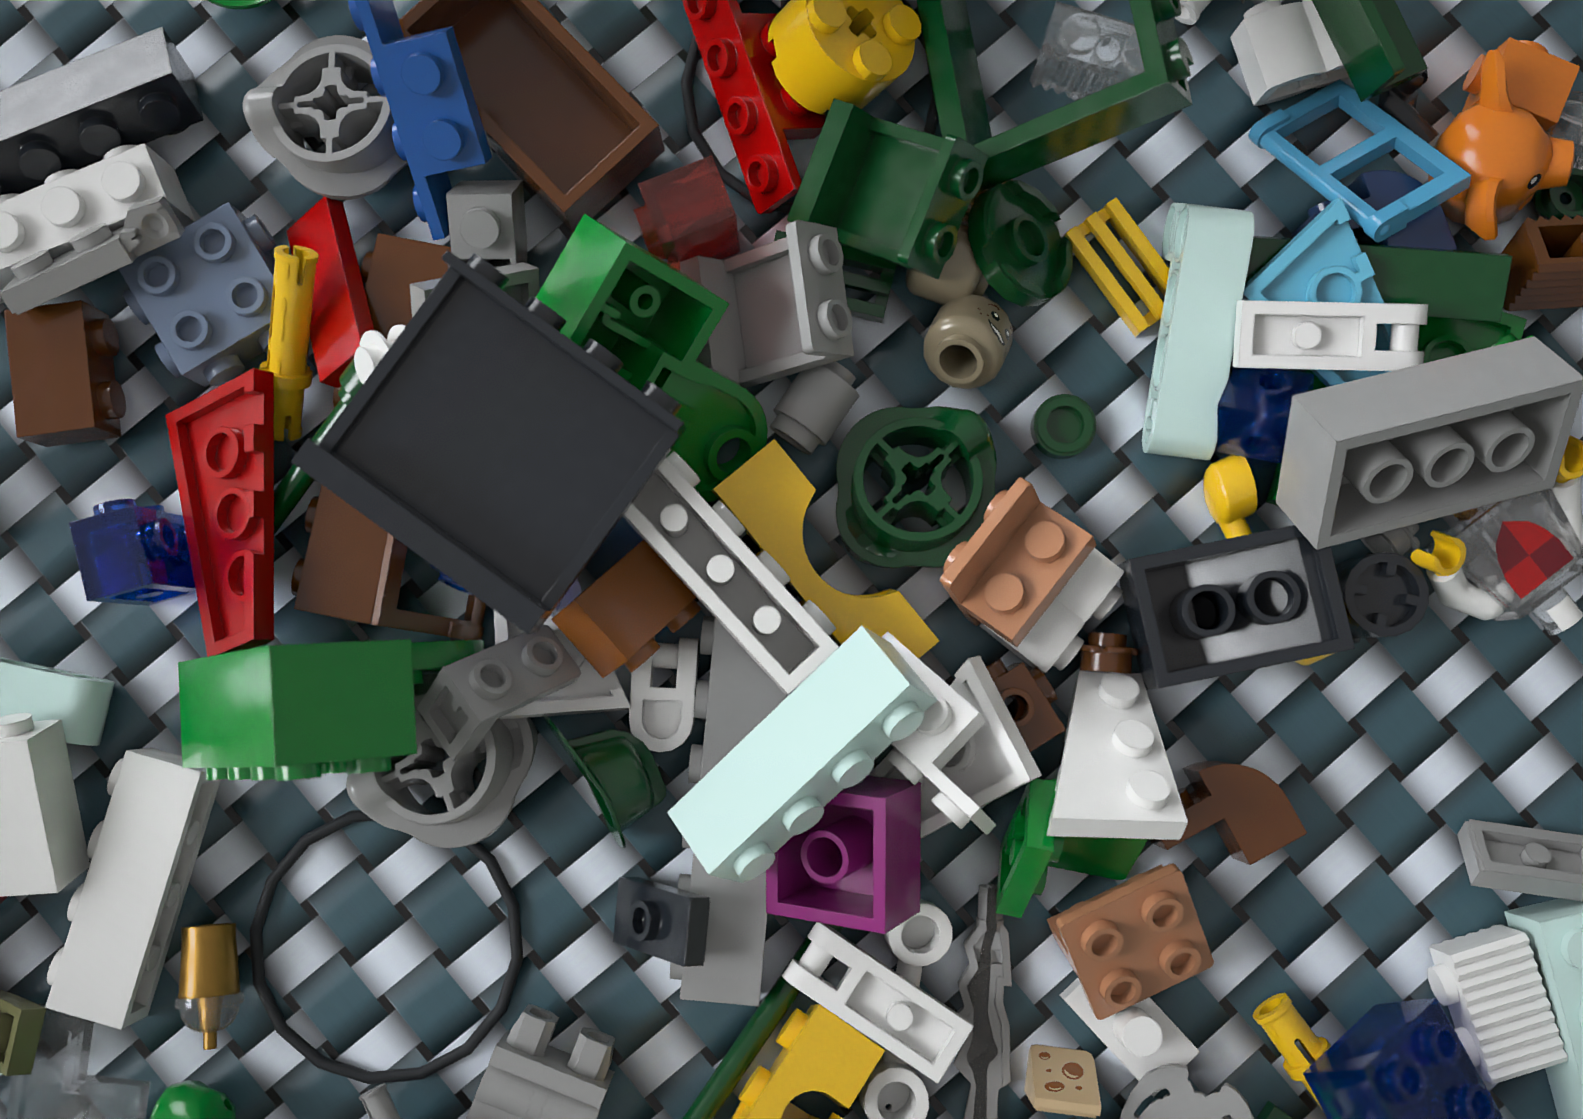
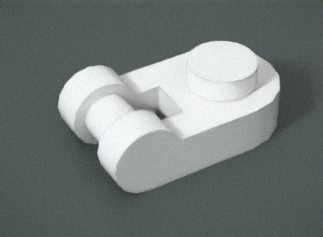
M680 638L679 644L658 643L661 647L632 672L629 708L630 731L633 736L643 741L649 750L656 752L672 751L684 744L692 733L695 722L694 708L699 666L700 641L698 638ZM654 668L677 669L676 688L652 687Z

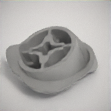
M326 36L304 45L291 59L270 74L258 87L250 89L243 99V112L246 121L262 148L272 157L279 160L304 187L318 195L337 200H353L371 195L383 188L395 174L408 165L407 161H403L399 157L393 143L392 125L394 119L387 98L370 96L367 91L358 90V83L374 85L370 69L373 55L367 41L351 36ZM315 137L319 142H324L326 144V153L306 150L304 138Z
M438 674L423 675V684H413L417 754L408 755L405 759H403L404 755L391 756L392 770L348 774L346 778L347 793L358 809L387 828L399 830L425 844L435 847H466L492 835L507 819L517 792L532 765L538 743L537 730L530 717L502 720L498 718L473 752L454 761L451 758L446 759L443 762L444 771L432 770L431 768L437 766V762L445 758L443 746L417 709L419 703L438 676ZM487 758L484 775L475 790L472 779L474 769L479 762ZM429 783L435 792L436 798H444L448 812L437 814L426 809L413 797L408 786L413 784L426 785Z

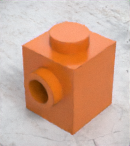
M1509 37L1497 49H1499L1506 62L1507 89L1510 101L1514 107L1530 112L1546 132L1558 123L1580 66L1549 54L1548 50L1539 43L1529 40H1516ZM1481 54L1476 59L1464 80L1462 89L1468 92L1469 95L1462 111L1480 102L1482 65L1486 55Z

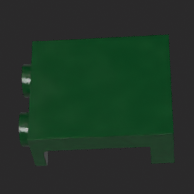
M834 99L787 221L791 223L796 220H803L837 228L838 241L841 245L939 280L945 262L950 259L955 251L958 230L969 203L981 187L983 168L988 155L961 137L947 134L945 138L875 118L854 104Z

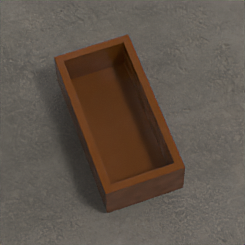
M420 0L399 19L404 37L453 26L488 145L572 232L576 229L584 213L593 218L665 151L659 124L538 0Z

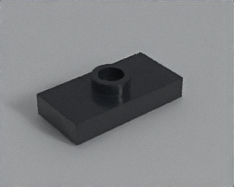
M619 877L613 942L683 967L703 966L705 962L710 897L639 877Z

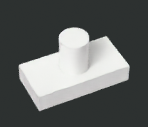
M1079 978L1073 981L1060 994L1063 1000L1138 1081L1147 1072L1159 1066L1169 1064L1186 1066L1200 1053L1150 997L1103 1020H1098L1090 1008ZM1160 1090L1155 1091L1151 1095L1154 1097Z

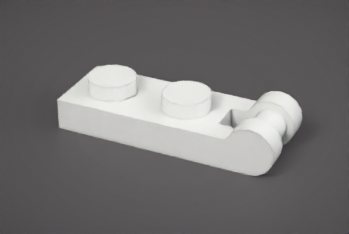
M1237 300L1233 367L1395 371L1423 364L1424 351H1417L1419 325H1427L1428 304ZM1377 324H1391L1389 350H1375Z
M816 922L807 936L812 942L799 961L792 959L782 977L799 991L938 1084L973 1029V1024L849 941L827 924ZM833 957L849 967L837 987L821 977Z

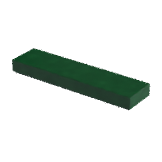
M1253 236L1246 283L1293 238ZM1358 243L1361 252H1366L1375 272V275L1372 277L1384 303L1428 304L1427 316L1501 322L1512 262L1511 255Z

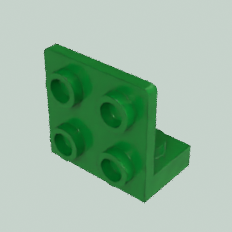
M1036 778L1027 783L1000 845L996 913L1021 918L1032 895H1042L1046 884L1048 866L1115 880H1124L1148 839L1046 836L1054 805L1057 779L1043 780Z

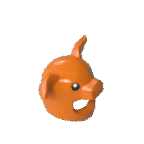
M1499 49L1489 50L1485 56L1481 73L1480 102L1460 112L1434 145L1435 149L1471 174L1470 187L1440 205L1445 216L1451 221L1465 224L1485 241L1495 240L1498 236L1497 224L1511 220L1532 199L1537 190L1567 186L1575 158L1574 141L1549 137L1530 112L1512 105L1507 89L1506 62ZM1428 174V182H1429V181H1431V180L1434 179V178L1431 177V176Z

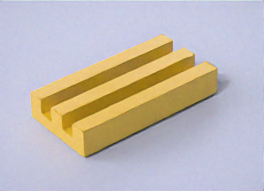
M1115 197L1103 209L1088 216L1083 223L1071 228L1064 236L1068 240L1070 239L1073 254L1136 337L1161 319L1164 302L1105 223L1110 222L1164 296L1169 267L1117 197ZM1093 233L1125 280L1129 282L1149 309L1147 314L1143 316L1085 237Z

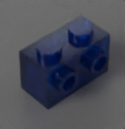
M117 499L95 505L93 507L94 516L69 522L87 601L149 606L196 593L182 515L165 512L162 505L140 507L136 506L134 499Z

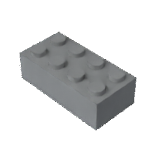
M1534 336L1293 395L1275 503L1313 547L1318 550L1554 488L1582 396L1583 375Z

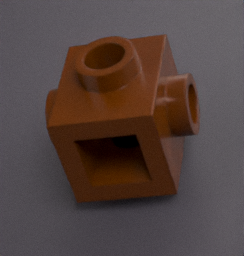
M1001 659L986 666L1003 701L1008 696L1013 699L1015 710L1012 718L1030 752L1066 730L1050 705L1058 700L1057 695L1048 679L1038 667L1029 671L1025 664L1020 662L1013 663L1006 668Z

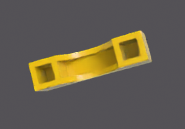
M775 439L711 490L719 501L740 521L747 535L761 550L755 556L757 557L765 550L791 578L788 582L789 586L801 599L798 603L803 606L808 600H811L833 623L836 630L831 634V637L839 646L861 626H864L880 637H883L888 631L917 658L923 656L939 642V639L899 591L889 588L871 594H847L828 585L816 573L806 555L802 535L806 509L816 489Z

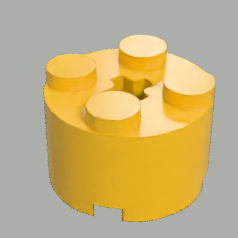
M790 0L775 16L768 31V43L772 39L774 40L777 56L771 63L775 75L784 89L806 109L823 115L827 110H830L834 99L854 104L863 109L909 67L914 55L915 40L921 33V23L915 11L904 5L901 0Z

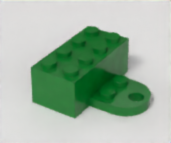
M584 213L536 298L567 321L560 333L583 348L590 338L624 363L618 375L631 385L641 390L645 383L650 381L682 405L675 417L684 423L686 431L667 457L673 451L676 452L700 479V482L694 489L706 502L717 500L718 498L711 490L766 446L768 433L766 416L759 401L734 380L697 360L728 308L729 303L685 273ZM732 438H739V450L734 458L726 463L717 464V454L720 447Z
M411 639L268 645L178 662L183 768H206V780L251 779V781L276 779V781L319 778L322 777V774L347 772V774L390 771L392 770L391 756L417 754L413 684L424 683V672L441 671L443 667L485 650L484 640L411 642Z

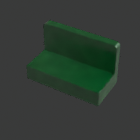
M1312 0L1361 102L1417 78L1428 69L1395 0Z

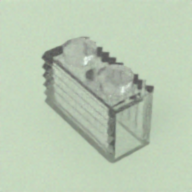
M1056 1L1040 44L1030 78L1033 87L1042 84L1045 91L1054 88L1057 95L1065 91L1068 98L1077 94L1078 98L1081 99L1144 72L1135 25Z

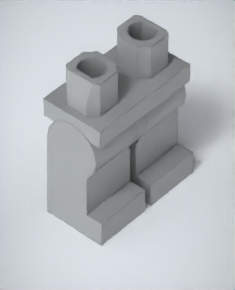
M528 1004L512 1029H508L496 1044L466 1119H598L615 1071L609 1069L615 1038L596 1029L583 1027L572 1054L549 1046L559 1017L553 1012L533 1004Z

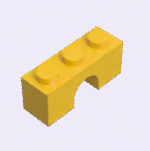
M820 1004L811 1005L806 1013L796 1008L775 1040L783 1049L771 1068L768 1070L759 1065L741 1091L738 1099L746 1104L738 1119H781L788 1103L799 1094L808 1091H818L837 1105L849 1109L885 1050Z

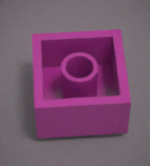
M867 775L856 785L842 789L823 807V816L812 828L792 836L774 853L775 860L766 870V913L882 934L888 933L920 912L921 782L914 785L909 780Z

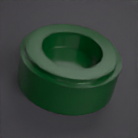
M1058 394L1045 400L1035 411L1030 425L1031 436L1036 447L1045 455L1055 459L1072 458L1085 450L1094 439L1096 418L1091 407L1083 399L1071 394Z

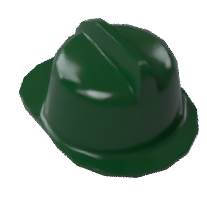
M546 714L542 715L557 740L587 780L598 808L620 848H625L626 844L622 831L661 803L666 797V786L652 753L643 741L629 732L609 729L566 740Z

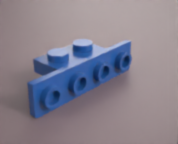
M348 0L353 21L359 30L365 31L373 55L370 63L373 83L378 93L382 97L387 98L394 119L392 138L399 157L403 161L408 162L415 183L413 187V203L417 215L422 222L428 223L433 241L444 239L449 235L446 194L452 189L447 172L486 164L492 158L453 26L404 37L393 0Z

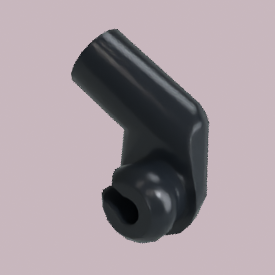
M1426 69L1417 78L1379 94L1378 107L1429 144L1439 133L1416 110L1418 89L1428 80V71Z

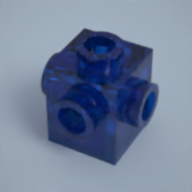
M1233 367L1217 405V452L1282 463L1292 396L1313 391L1314 374L1276 368Z

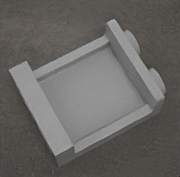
M796 220L786 225L787 237L734 257L720 260L695 256L680 262L681 272L729 303L728 308L697 360L729 377L742 387L748 388L854 356L851 335L852 316L847 306L842 270L843 251L838 241L837 228Z

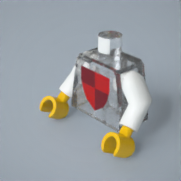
M1569 435L1554 488L1474 508L1443 533L1432 530L1430 535L1434 540L1421 550L1415 549L1410 556L1411 561L1415 565L1426 569L1429 580L1443 606L1481 620L1493 619L1495 621L1521 619L1532 612L1549 635H1556L1565 631L1583 617V611L1564 588V586L1583 572V515L1581 507L1583 441Z

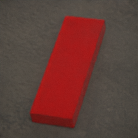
M323 197L286 232L292 256L293 245L310 248L319 255L315 272L310 339L320 383L339 389L342 386L339 378L354 358L356 349L360 347L363 334L374 330L344 204L336 199Z

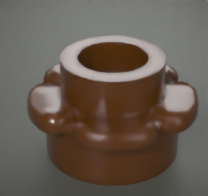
M1088 632L1087 645H1082L1079 650V670L1132 674V656L1139 655V650L1126 647L1127 635Z

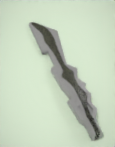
M994 884L979 885L976 925L963 942L969 963L957 982L964 1004L957 1013L969 1020L974 1026L958 1051L953 1063L971 1083L963 1119H997L998 1090L1011 1082L1010 1024L1003 1004L1004 986L1012 987L1009 932L1004 926L1005 919H1003V914L996 913L997 885Z

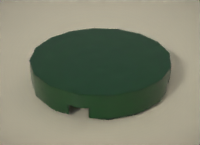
M1009 180L1004 184H996L975 198L968 215V238L975 262L986 281L1004 299L1021 307L1043 304L1066 289L1072 273L1073 263L1070 239L1065 236L1060 237L1059 230L1055 225V222L1061 220L1057 209L1040 190L1021 180Z

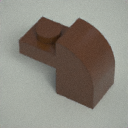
M1203 761L1182 768L1195 791L1189 794L1186 788L1178 789L1188 821L1181 839H1150L1152 844L1168 850L1214 824L1231 857L1252 865L1306 835L1307 831L1283 790L1270 777L1244 765L1222 761Z

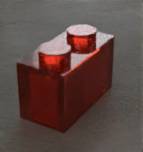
M712 155L638 183L644 206L633 209L648 252L680 270V262L695 256L723 259L740 252L736 214Z

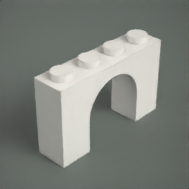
M30 713L0 717V897L58 893L90 866L62 719L33 721L32 714Z

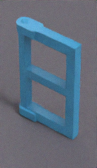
M1341 79L1285 110L1279 109L1259 120L1252 126L1248 135L1251 142L1260 149L1268 151L1327 200L1332 202L1334 199L1342 198L1350 218L1360 225L1363 231L1376 242H1381L1406 228L1408 222L1470 187L1471 174L1370 100L1361 102L1356 90ZM1338 107L1375 134L1320 166L1285 139L1291 133ZM1393 149L1434 178L1378 211L1339 182L1342 178Z

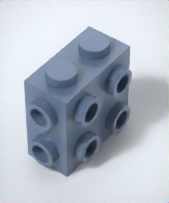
M229 202L186 226L181 237L136 257L132 263L119 268L121 275L130 288L123 292V296L136 317L145 325L151 323L161 342L155 345V350L165 367L175 377L184 376L204 387L208 385L219 386L236 378L244 371L245 367L243 364L263 352H268L275 261L269 252L277 247L264 223L256 214L247 218Z

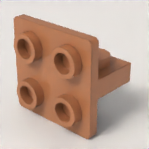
M1019 477L1009 490L1000 491L991 500L984 514V522L968 542L963 541L951 551L945 561L944 573L940 578V583L968 621L976 626L983 623L1012 645L1018 647L1097 544L1093 535L1040 502L1033 485Z
M1173 863L1164 867L1161 864L1144 873L1137 874L1127 881L1086 901L1076 903L1069 909L1047 919L1056 942L1078 976L1090 1008L1098 1020L1114 1015L1211 968L1214 964L1183 873Z

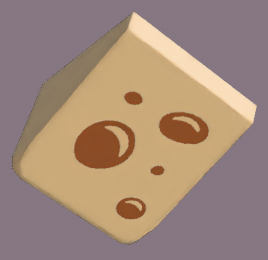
M1037 1044L1031 1045L1028 1052L1024 1091L1036 1111L1090 1118L1100 1116L1101 1101L1095 1061L1092 1054L1084 1050Z

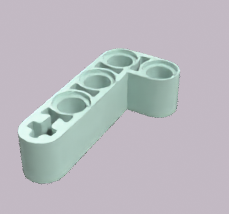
M1172 203L1169 208L1163 232L1162 256L1164 260L1171 262L1143 424L1142 448L1144 453L1199 460H1210L1213 456L1218 439L1234 350L1237 300L1243 299L1253 243L1254 214L1251 211L1186 203Z
M0 657V717L16 713L32 714L33 721L62 719L66 743L98 746L101 742L115 682Z

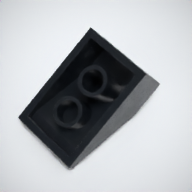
M1295 525L1131 558L1117 565L1125 571L1119 582L1121 590H1123L1122 595L1134 648L1139 650V655H1136L1146 690L1159 689L1355 649L1331 546L1316 550Z

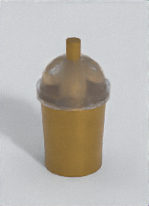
M236 923L181 927L179 995L175 998V1009H179L180 1019L187 1028L194 1032L203 1033V1050L216 1049L217 1031L226 1029L235 1021L239 1013L240 1003L244 1002V991H240Z

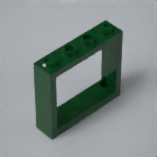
M917 0L942 138H945L947 134L961 137L988 155L983 168L982 184L978 192L980 193L996 184L1014 179L1193 105L1187 77L1191 76L1189 66L1193 65L1194 62L1183 38L1177 37L1173 19L1181 15L1180 0H1129L1144 72L993 137L966 0Z

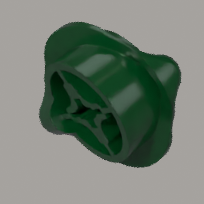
M943 406L926 408L888 407L866 415L850 429L841 444L837 457L838 498L836 502V522L842 542L853 558L862 563L883 568L917 566L943 568L951 551L963 541L968 542L983 524L985 511L991 500L996 496V450L991 431L985 420L977 413L968 409ZM921 445L932 448L934 451L927 456L916 457L909 455L899 446ZM873 461L882 469L880 477L890 488V493L884 498L883 505L876 512L867 499L863 483V476ZM953 465L958 469L963 479L966 492L965 508L961 514L950 506L952 498L942 486V480ZM931 475L925 493L917 490L911 495L906 494L900 500L906 481L914 485L920 480L924 481ZM916 517L921 518L931 527L938 524L941 528L929 532H910L899 529L895 525L904 518Z

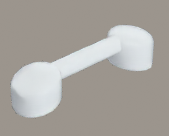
M920 899V912L884 934L888 948L898 958L896 972L919 987L922 967L939 961L948 951L952 942V925L948 916L935 904ZM884 1048L883 1059L879 1060L859 1092V1101L867 1118L926 1119L929 1099L923 1081L908 1063Z

